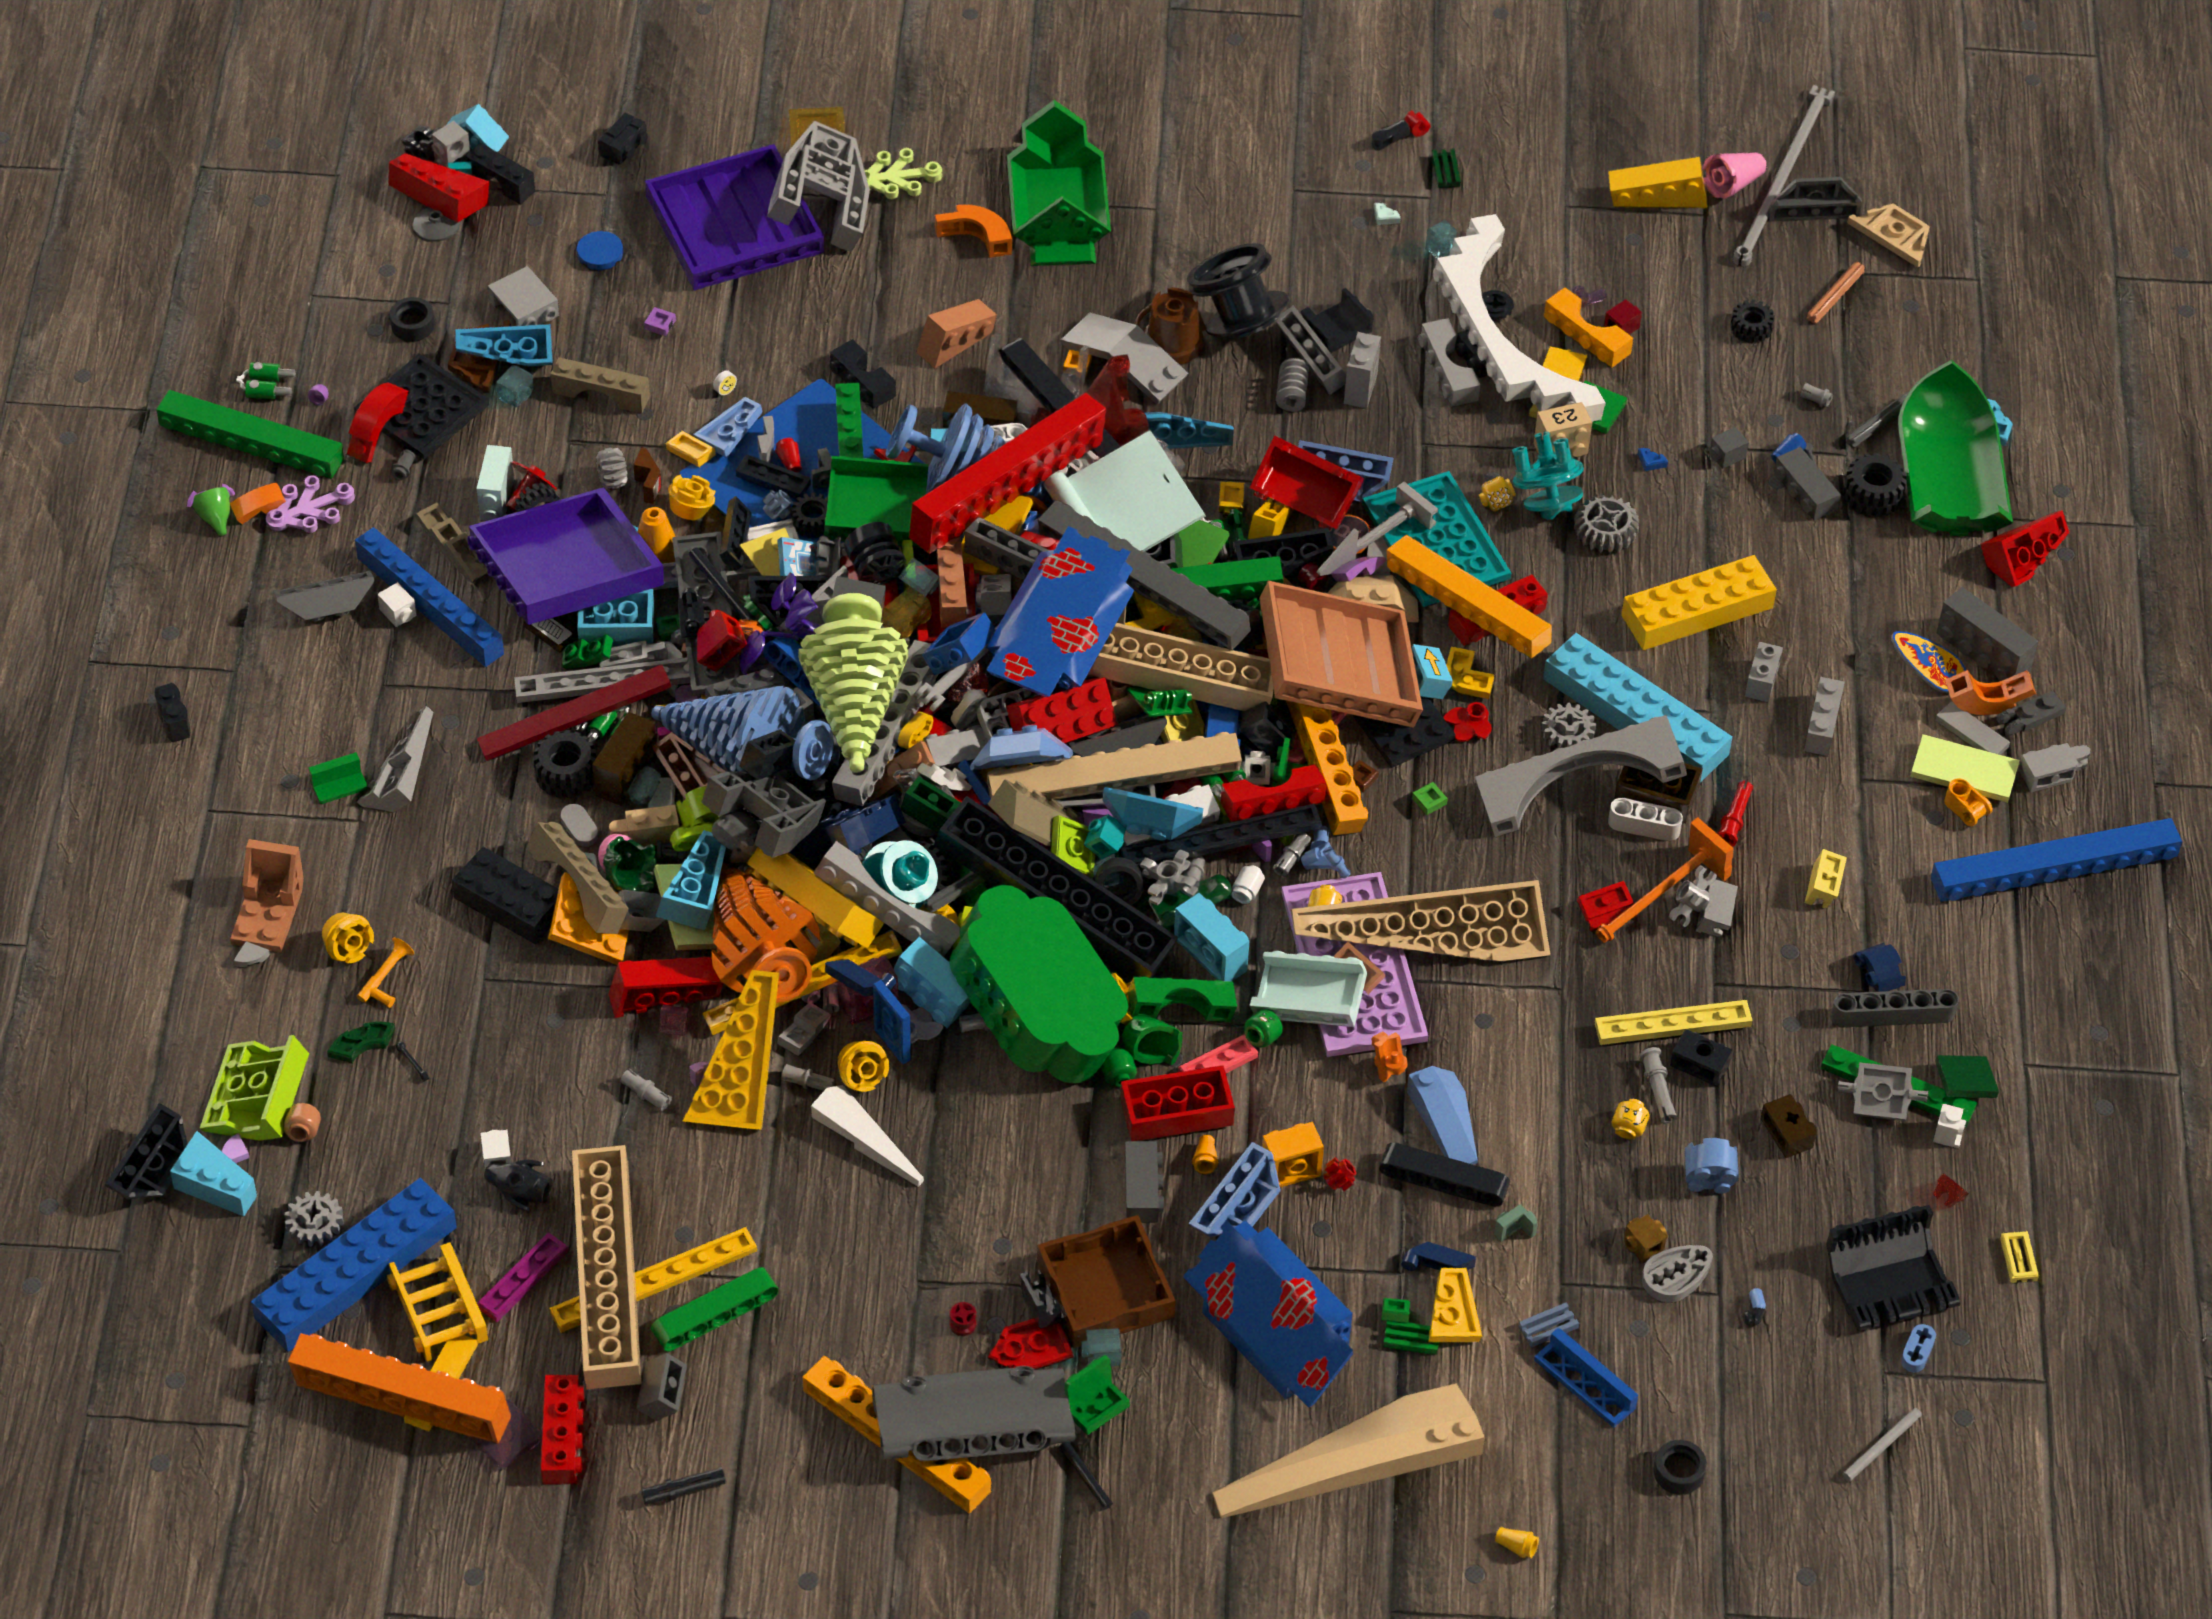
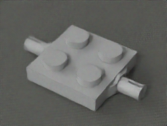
M1860 1062L1855 1083L1840 1081L1838 1083V1092L1853 1093L1855 1116L1906 1121L1911 1100L1927 1102L1928 1091L1912 1089V1068Z

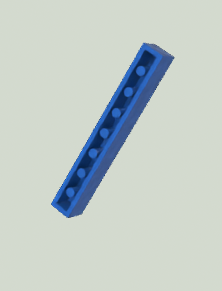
M373 527L355 539L358 560L389 586L398 582L415 600V608L483 666L487 667L504 655L503 638L498 631Z

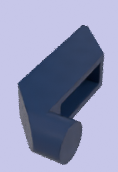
M849 959L825 963V973L864 997L873 996V984L880 980L883 981L889 990L897 983L891 974L884 973L881 978H878Z
M1425 1242L1409 1249L1403 1256L1401 1266L1409 1271L1416 1270L1418 1264L1439 1271L1441 1268H1467L1469 1270L1475 1267L1476 1256L1431 1242Z

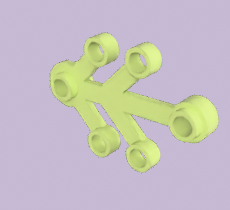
M904 148L900 151V158L886 172L878 173L884 166H888L891 163V155L887 151L879 152L877 154V161L868 170L864 171L870 190L875 189L885 194L887 198L895 199L899 195L898 187L907 191L911 196H918L921 193L920 182H908L904 179L924 177L926 181L935 183L942 178V168L937 162L932 161L923 168L901 170L906 164L913 161V151L909 148ZM887 181V182H889V183H891V184L885 185V184H883V183H881V182Z

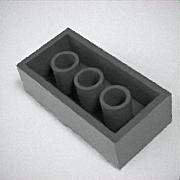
M1961 587L1943 602L1936 632L1943 640L1955 646L1961 653L1973 659L2000 681L2026 670L2029 673L2031 672L2038 640L1964 587Z

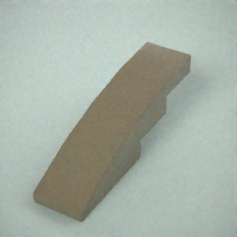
M437 502L416 514V519L431 539L471 583L488 574L484 563L481 564L479 562L476 552L469 548L467 542L468 534L461 532L452 517L448 518Z

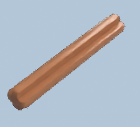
M1854 262L1808 312L1807 320L1813 324L1818 323L1864 273V265Z

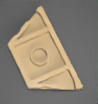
M1889 204L1880 209L1867 210L1866 215L1856 217L1853 214L1848 217L1847 223L1917 268L1920 266L1930 226L1895 204Z

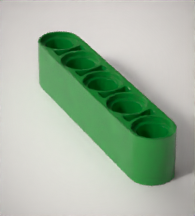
M756 1268L661 1316L653 1322L651 1331L665 1351H673L769 1302L776 1297L779 1288L765 1268Z

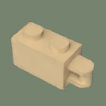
M675 804L625 811L626 819L614 820L609 824L610 835H626L644 847L650 844L657 846V840L671 843V835L679 828Z

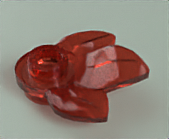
M979 661L951 685L952 688L945 698L948 701L960 702L964 694L971 689L982 690L984 693L987 691L989 686L988 678L983 673V666Z

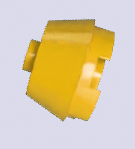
M678 475L668 488L670 509L675 515L683 519L699 520L715 503V490H712L709 487L710 482L702 477L692 475V478L688 479Z
M337 913L331 916L324 924L322 938L327 953L332 959L345 961L349 964L365 957L363 953L368 948L370 942L373 944L374 933L369 922L364 917L349 913Z
M851 1042L840 1051L837 1064L841 1079L852 1090L863 1092L874 1090V1086L883 1077L886 1078L888 1075L889 1060L883 1048L875 1042Z

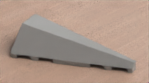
M427 705L420 709V715L415 725L412 723L407 728L410 733L408 737L399 740L381 766V772L377 780H372L368 785L371 791L359 798L357 803L362 807L395 812L411 802L433 716V711Z

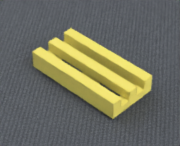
M2028 1231L2002 1233L2000 1240L2011 1283H2016L2017 1280L2027 1282L2028 1279H2032V1282L2038 1281L2039 1275ZM2009 1239L2012 1241L2019 1273L2016 1271ZM2018 1239H2022L2030 1272L2025 1270Z

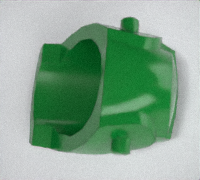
M1140 1015L1134 1016L1127 1024L1122 1034V1041L1125 1046L1124 1049L1132 1054L1133 1060L1146 1064L1166 1062L1173 1065L1182 1047V1032L1161 1020Z

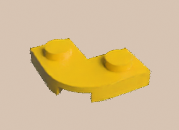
M1451 646L1446 664L1453 681L1451 688L1465 695L1489 699L1495 674L1471 670L1475 651Z

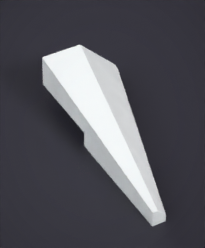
M843 1085L826 1088L811 1105L812 1118L854 1142V1149L919 1187L924 1181L922 1175Z

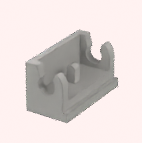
M1715 880L1714 883L1706 887L1705 890L1710 893L1709 901L1712 905L1707 912L1704 910L1700 911L1696 932L1722 936L1723 931L1714 927L1729 930L1738 886Z

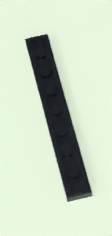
M1310 804L1182 833L1172 840L1155 839L1120 848L1121 858L1132 860L1140 869H1144L1140 867V864L1145 858H1149L1159 865L1163 861H1173L1180 849L1189 853V856L1186 858L1188 859L1320 829L1322 822L1315 804Z

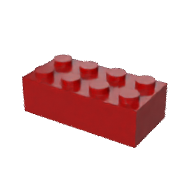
M1090 677L1084 680L1081 687L1055 689L1050 697L1037 695L1006 706L1013 732L1022 731L1023 726L1037 725V729L1045 728L1063 743L1118 725L1105 677Z
M1224 1065L1121 1081L1120 1100L1131 1141L1234 1126L1235 1106Z

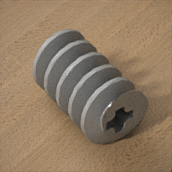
M1288 359L1280 365L1276 402L1280 408L1286 411L1298 412L1305 406L1309 365L1304 360Z

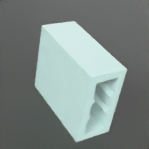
M487 445L477 485L480 520L488 521L506 515V504L510 499L514 482L511 447Z

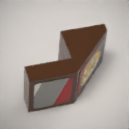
M641 447L633 464L634 480L645 482L643 485L644 502L654 504L662 487L661 471L648 450Z

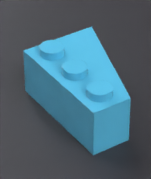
M196 1131L170 1171L174 1189L241 1216H245L257 1197L254 1178L198 1131Z

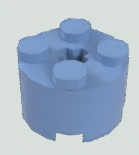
M1705 1138L1703 1139V1144L1694 1146L1693 1143H1689L1685 1147L1686 1182L1688 1183V1189L1698 1192L1703 1189H1714L1716 1193L1723 1194L1729 1192L1730 1186L1738 1181L1737 1147L1729 1146L1728 1140Z

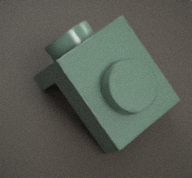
M1519 1204L1511 1211H1505L1498 1216L1494 1235L1502 1242L1519 1229H1522L1532 1238L1536 1235L1538 1222L1531 1211H1527Z

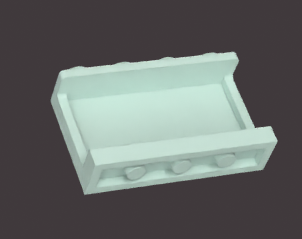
M1282 951L1263 953L1265 968L1258 996L1252 997L1250 1003L1254 1014L1260 1010H1270L1283 1021L1355 1027L1367 976L1363 961L1354 957L1342 959L1334 958L1330 955L1320 957L1310 956L1306 953L1285 954Z

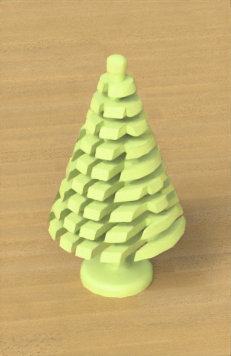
M847 593L838 595L825 604L822 613V619L825 624L813 630L816 633L815 635L805 636L800 643L802 649H798V657L820 703V707L826 716L827 722L836 736V741L841 747L842 754L849 761L850 770L858 773L864 770V761L870 755V747L876 739V734L908 659L909 649H907L908 645L905 639H899L901 634L892 627L880 628L883 624L881 623L882 608L875 599L860 593Z

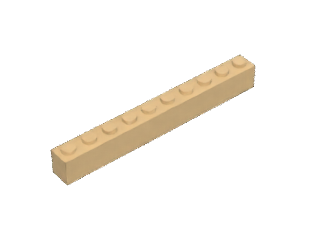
M1221 732L1213 737L1204 738L1203 736H1196L1188 741L1171 740L1156 746L1154 744H1145L1137 749L1120 748L1116 752L1111 753L1100 751L1086 757L1074 755L1061 761H1043L1041 764L1035 765L1026 763L1010 769L998 767L988 772L987 784L990 798L993 797L1004 779L1012 783L1016 781L1022 783L1031 793L1033 790L1040 792L1046 797L1045 800L1048 801L1050 799L1055 800L1099 793L1104 791V787L1124 789L1240 770L1242 759L1236 733Z

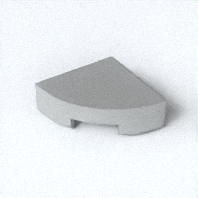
M246 941L234 959V966L248 967L247 965L257 962L262 963L269 957V950Z

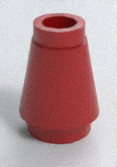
M784 438L778 441L775 450L777 456L786 469L799 473L802 467L798 443L793 438Z

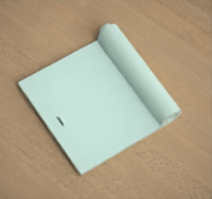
M1151 430L1068 478L1064 473L1058 472L1049 476L1044 483L1045 489L1054 502L1057 500L1064 505H1070L1075 512L1082 516H1088L1095 524L1102 528H1108L1113 535L1120 539H1126L1133 547L1140 551L1152 548L1205 517V513Z

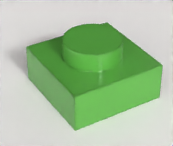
M1434 782L1418 789L1412 795V799L1426 815L1447 805L1448 798Z

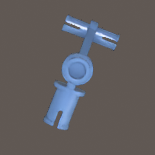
M1322 826L1320 829L1314 830V841L1311 843V850L1301 856L1305 869H1333L1340 874L1341 878H1347L1350 875V870L1345 866L1342 856L1337 855L1328 842L1330 833L1328 828Z

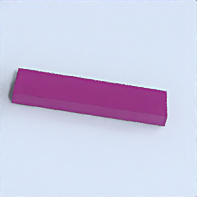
M548 1232L477 1302L479 1310L498 1322L569 1252V1247Z

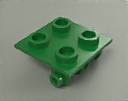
M1139 686L1126 688L1149 717L1179 716L1192 713V710L1187 705L1188 701H1191L1192 695L1186 689L1156 691Z

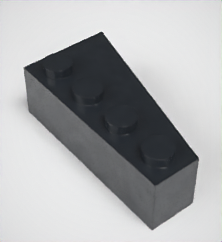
M1329 528L1234 541L1232 560L1242 561L1280 556L1282 574L1287 580L1297 577L1302 567L1310 562H1315L1320 568L1333 553L1334 547Z

